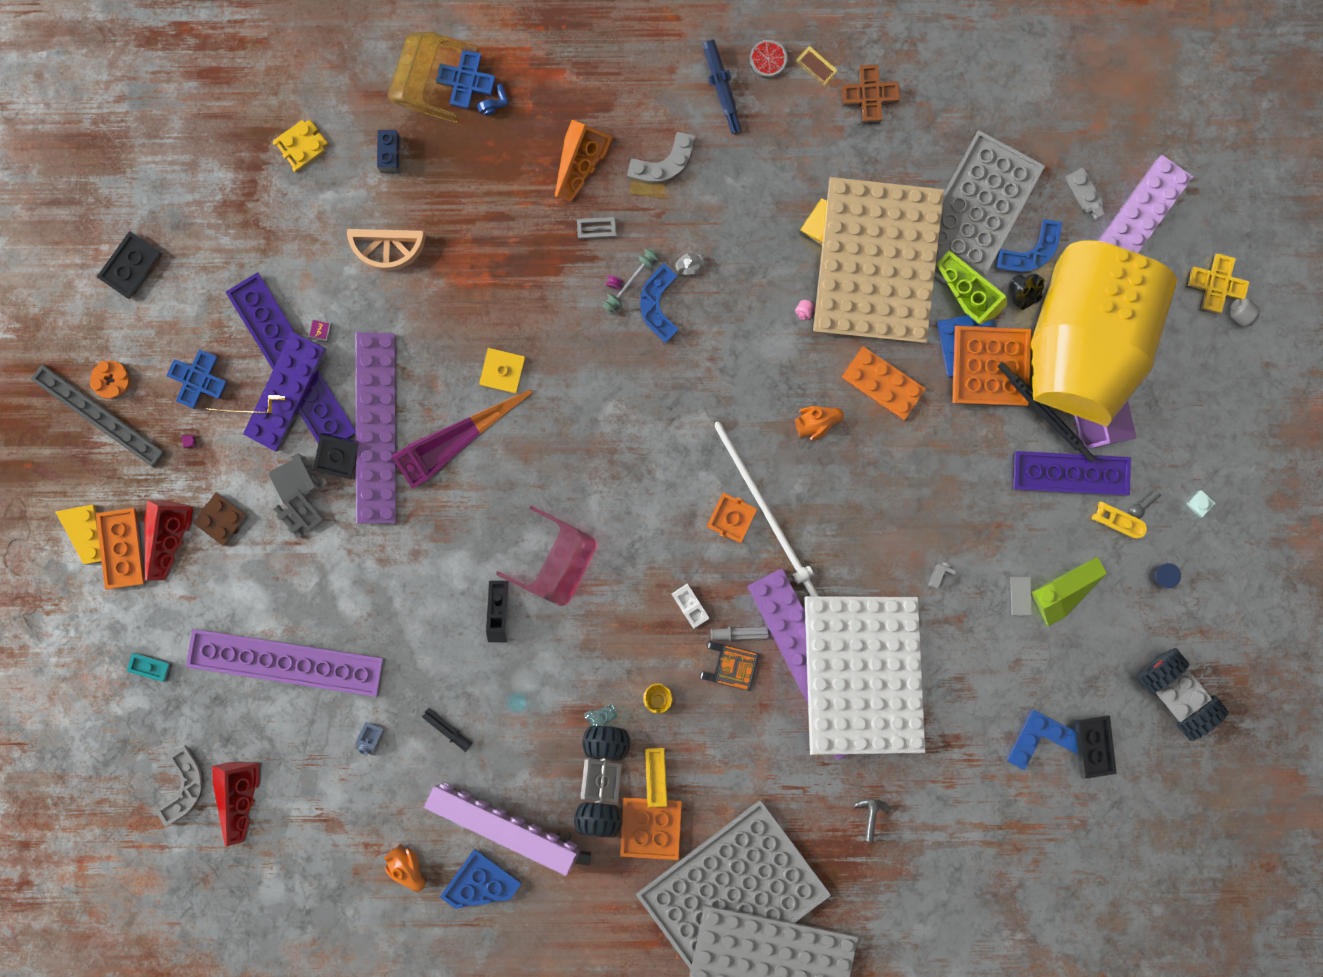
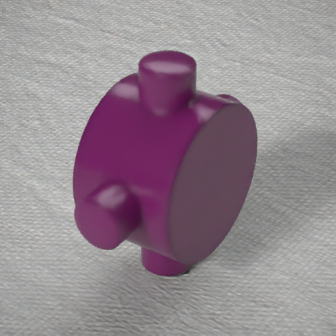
M182 435V447L184 449L196 446L195 435Z

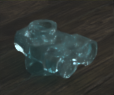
M607 705L598 710L591 709L585 712L584 716L590 723V726H604L617 717V709L613 705Z

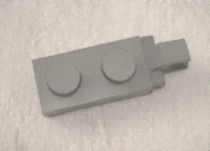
M1082 167L1067 175L1065 179L1081 208L1087 213L1091 212L1095 220L1104 215L1101 208L1103 203L1084 168Z

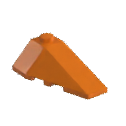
M571 121L565 136L555 196L570 202L574 199L584 185L585 178L589 173H593L596 163L606 155L613 136L577 121Z

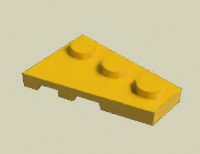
M94 504L56 511L82 563L85 565L101 562L96 520L97 511Z

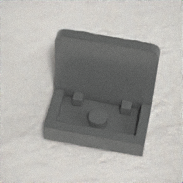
M297 453L291 456V461L269 472V476L282 502L297 489L304 496L319 490L317 485L319 481L316 475L311 473L309 469L310 463L306 456L303 457V455Z

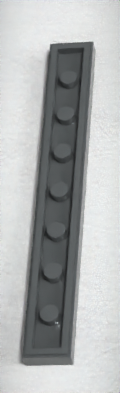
M41 364L32 376L31 380L151 467L155 468L166 453L45 365Z

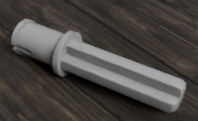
M729 626L725 629L711 628V641L728 640L731 642V640L767 639L769 636V631L766 627L730 628Z

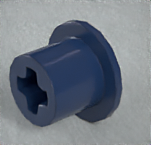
M1171 563L1161 565L1156 571L1157 582L1164 588L1177 586L1181 580L1180 569Z

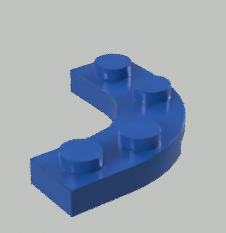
M1043 219L1039 240L1033 250L1014 252L1000 249L996 269L1015 273H1027L1045 265L1057 250L1062 222Z
M663 263L645 283L641 292L640 308L647 326L666 344L679 329L663 314L659 305L661 295L677 278V275Z

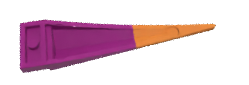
M532 390L525 391L410 443L404 449L393 454V460L411 488L413 489L432 477L471 441L528 397Z

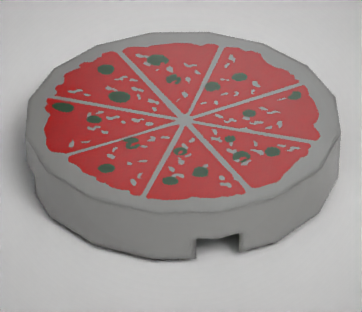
M774 40L758 42L750 53L751 68L761 77L773 78L778 76L784 70L787 63V53L784 47Z

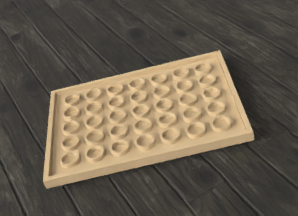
M835 177L829 178L813 331L927 343L944 189Z

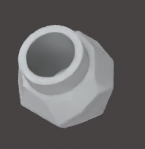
M686 253L676 262L675 267L679 273L685 276H693L699 274L700 269L704 268V261L700 254Z

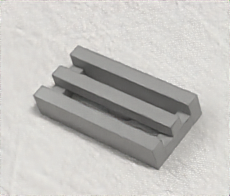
M615 217L577 219L578 240L616 237ZM611 223V226L581 227V224ZM612 230V232L582 234V232Z

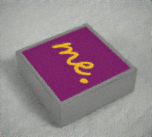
M312 319L308 337L328 342L332 323Z

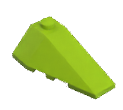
M950 250L936 263L964 312L978 324L994 319L1007 306L1005 294Z
M1098 557L1031 591V596L1047 626L1064 619L1107 574Z

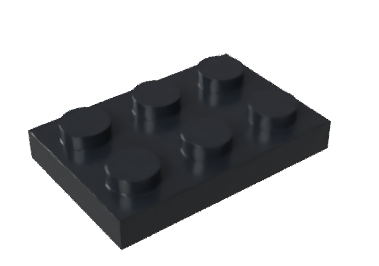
M129 231L99 272L97 278L127 299H130L162 253Z
M1110 715L1074 720L1081 779L1117 774Z

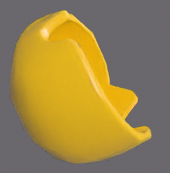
M661 683L652 684L646 689L643 696L645 707L655 714L666 712L671 707L673 701L670 689Z

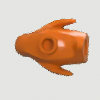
M810 406L801 409L799 413L803 415L795 418L794 421L800 439L811 436L810 440L814 441L823 438L832 426L840 423L844 418V413L840 408Z
M400 844L384 857L388 865L385 866V871L393 880L414 892L424 889L426 879L421 876L419 860L414 851L409 848L405 850L403 845Z

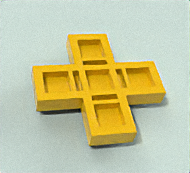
M1217 253L1214 257L1211 271L1195 266L1192 267L1187 286L1205 291L1201 309L1220 314L1222 313L1226 297L1239 300L1246 297L1250 281L1231 277L1236 258Z

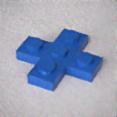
M463 50L459 67L440 63L436 83L453 87L450 106L469 110L473 92L492 95L496 77L478 72L482 58L480 53Z
M199 349L192 366L176 359L173 360L166 376L183 383L176 402L195 409L202 393L220 400L228 382L211 375L218 360L217 356Z

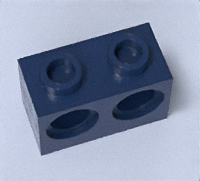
M378 130L377 168L380 173L400 172V135L397 130Z

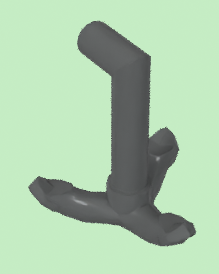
M863 799L857 802L854 808L869 806L867 832L864 839L871 843L874 839L876 814L879 811V807L888 814L891 810L883 801Z

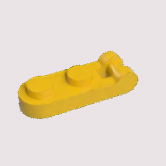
M1099 502L1097 513L1092 517L1093 521L1134 539L1141 538L1146 534L1147 527L1142 520L1106 503ZM1105 512L1111 513L1108 519L1103 517Z

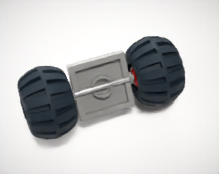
M590 726L582 739L583 750L587 757L599 759L600 761L589 759L584 761L580 799L593 800L596 803H581L574 815V825L577 832L581 835L613 838L621 830L623 823L622 813L618 806L604 804V802L618 803L622 764L610 763L608 760L621 761L625 759L630 749V737L628 732L622 728Z

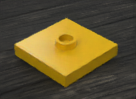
M488 348L479 385L517 394L526 357Z

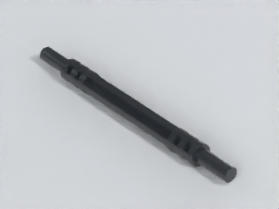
M1003 361L997 365L1009 379V383L1075 451L1078 450L1089 463L1096 459L1083 445L1084 442L1048 405L1033 400V390L1018 374L1015 375Z

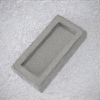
M1010 577L1011 615H1031V577Z

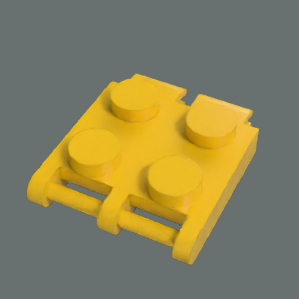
M311 119L306 122L301 120L273 141V144L278 146L283 153L284 159H287L293 166L292 170L295 173L326 152L324 148L328 145V142L321 133L316 134L319 130ZM281 142H282V144L285 146V148L288 150L287 152L285 151V149H284V148L282 147V145L280 144ZM290 156L294 158V160L297 162V165L294 163Z

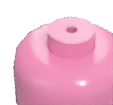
M802 300L795 311L801 320H810L815 314L816 306L809 300Z

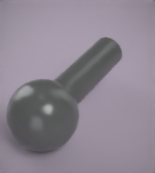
M1156 489L1140 504L1132 505L1129 509V514L1138 519L1142 518L1145 514V509L1161 496L1159 491Z

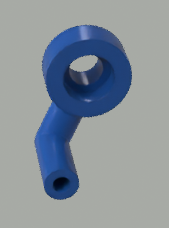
M502 83L495 85L500 100L488 99L480 102L477 105L480 114L489 116L494 114L497 108L508 105L509 101Z

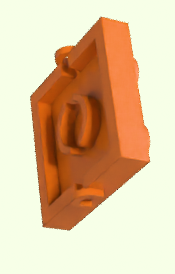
M723 492L706 527L719 533L724 538L728 537L741 544L757 508L744 503V500L739 497L736 499Z

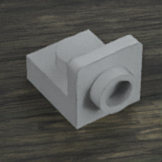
M947 563L937 564L928 586L934 589H938L939 586L942 587L946 579L944 573L956 575L957 571L952 570L953 566Z

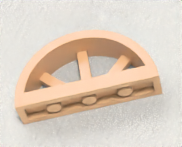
M347 229L349 244L354 253L367 266L380 271H396L410 265L421 253L426 239L424 231ZM356 241H374L362 253L359 251ZM384 242L383 263L368 259L367 256ZM390 242H392L405 255V257L397 261L390 262ZM400 242L416 243L409 252Z

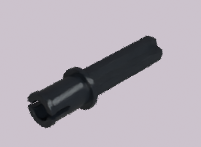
M426 709L422 714L423 719L450 739V743L453 742L465 753L472 746L473 742L463 736L460 730L454 729L431 709Z

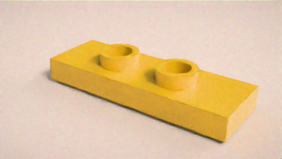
M665 748L645 749L648 808L667 807Z

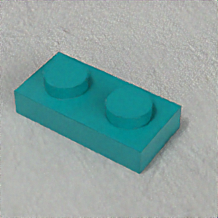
M132 653L126 672L165 682L171 663Z

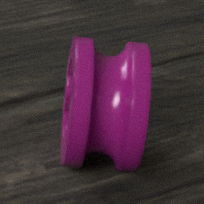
M608 275L609 281L605 285L612 289L621 290V284L624 283V280Z

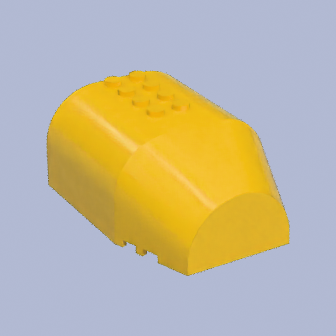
M1079 241L1067 246L1056 261L1031 341V350H1033L1032 366L1034 369V376L1032 377L1033 400L1107 427L1153 368L1177 285V278L1173 271L1157 260L1105 242Z

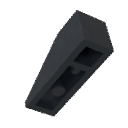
M489 581L486 621L488 642H507L508 581Z

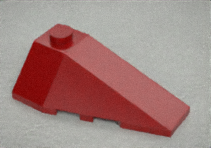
M147 500L145 513V580L166 579L174 562L176 550L178 547H181L185 531L189 530L191 525L193 506L165 500Z
M227 762L212 766L213 788L224 845L227 847L242 843L245 840L250 820L248 817L250 807L254 805L255 800L253 796L255 788H258L259 763Z

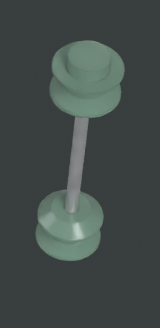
M644 249L646 254L644 256L639 255L642 265L617 296L607 294L608 301H602L604 304L603 309L608 313L612 314L614 312L617 314V306L622 307V302L619 298L645 266L647 268H654L652 263L654 261L659 262L657 258L659 255L653 249Z

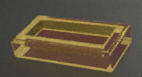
M810 46L796 61L824 86L837 73V69Z

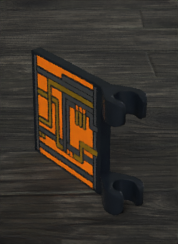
M709 641L707 648L719 651L720 654L715 674L701 671L700 678L750 691L759 653Z

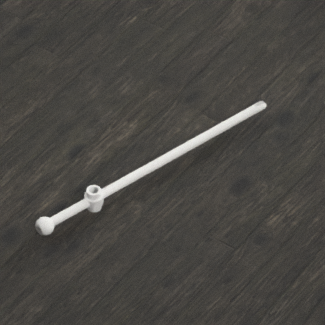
M716 422L714 426L796 570V573L792 574L794 582L797 585L803 583L810 596H819L810 581V578L814 576L810 566L802 567L720 422Z

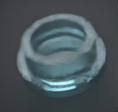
M512 693L508 696L506 704L509 710L519 712L524 709L526 699L521 693Z

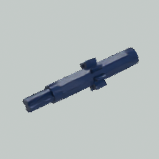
M708 40L702 43L711 76H708L710 87L715 86L731 133L736 134L741 132L742 129L728 83L732 77L729 70H724L715 40Z

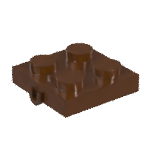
M215 492L209 502L205 504L206 506L201 509V513L193 524L222 546H226L231 537L239 532L240 525L248 515L221 494Z

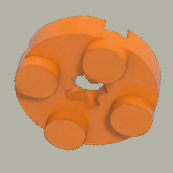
M101 361L91 373L90 387L103 398L115 399L127 392L131 379L124 365L116 361ZM110 375H113L112 378L115 379L114 383L110 382V384L108 385L106 378Z

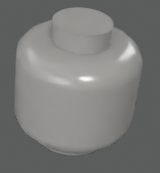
M1248 298L1237 299L1230 307L1231 318L1241 326H1252L1260 317L1259 307Z

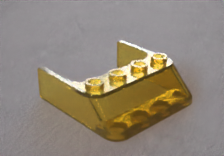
M434 32L410 33L405 39L388 90L389 100L396 105L457 123L456 113L426 104L422 98L439 45L459 51L467 50L480 53L478 46Z

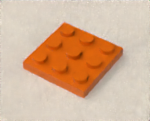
M623 797L620 857L678 860L682 800L667 799V807L648 808L647 798Z

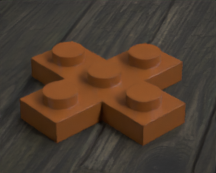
M878 64L859 65L860 84L842 85V104H861L863 123L881 122V103L900 101L899 81L880 83Z

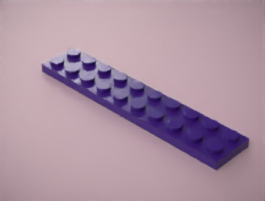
M257 272L225 293L271 368L274 369L291 331H295L263 278ZM317 368L298 408V412L317 443H319L321 432L349 439L356 434V430Z

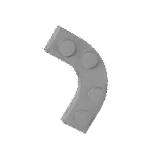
M677 132L673 149L664 161L649 163L631 158L627 178L657 184L667 182L669 179L679 175L689 162L695 136Z
M187 745L168 756L179 774L181 783L178 794L171 801L155 810L165 827L187 814L195 806L201 794V770Z

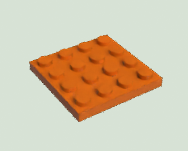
M955 326L952 403L1029 406V402L1009 383V379L997 365L1003 361L1015 375L1018 374L1029 385L1031 329Z

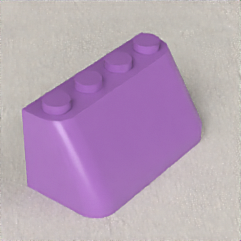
M1128 401L1107 427L1074 415L1079 438L1084 442L1083 445L1087 449L1137 438Z

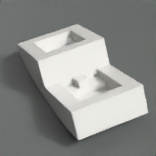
M688 584L672 593V596L693 629L709 619V616Z

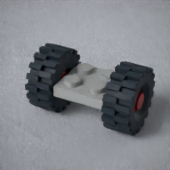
M1173 648L1163 653L1160 657L1158 656L1156 660L1146 666L1139 673L1138 679L1151 694L1156 693L1178 719L1177 726L1188 740L1195 741L1203 735H1207L1208 732L1213 731L1216 726H1219L1221 721L1226 719L1229 711L1216 695L1210 696L1187 669L1190 663L1177 648Z

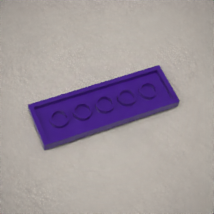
M291 331L253 412H268L269 395L285 397V400H272V413H253L243 435L275 452L279 451L326 352V348Z
M1015 451L1013 490L1129 496L1131 457L1094 455L1096 459L1089 463L1082 454Z

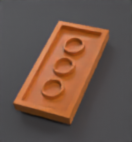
M862 346L841 377L844 381L903 421L926 390V388L864 346Z
M136 508L96 513L105 589L145 584Z

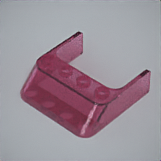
M530 505L529 509L558 524L560 529L559 535L536 580L532 584L525 585L499 571L496 572V575L559 606H564L571 600L596 550V540L579 529Z

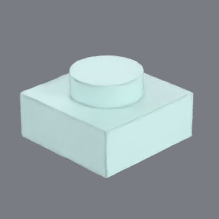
M1200 490L1186 505L1201 518L1212 508L1215 502Z

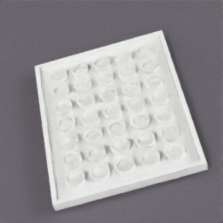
M805 597L810 755L925 753L918 597Z

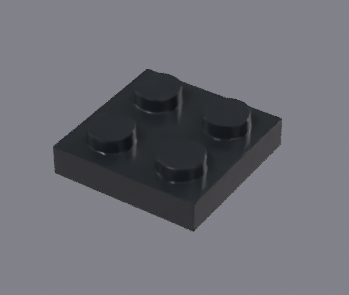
M321 432L313 471L351 479L359 441Z

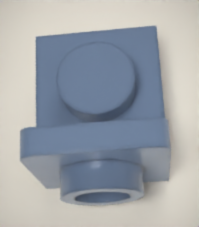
M365 722L356 740L358 752L363 755L370 754L374 756L375 748L383 733V728Z

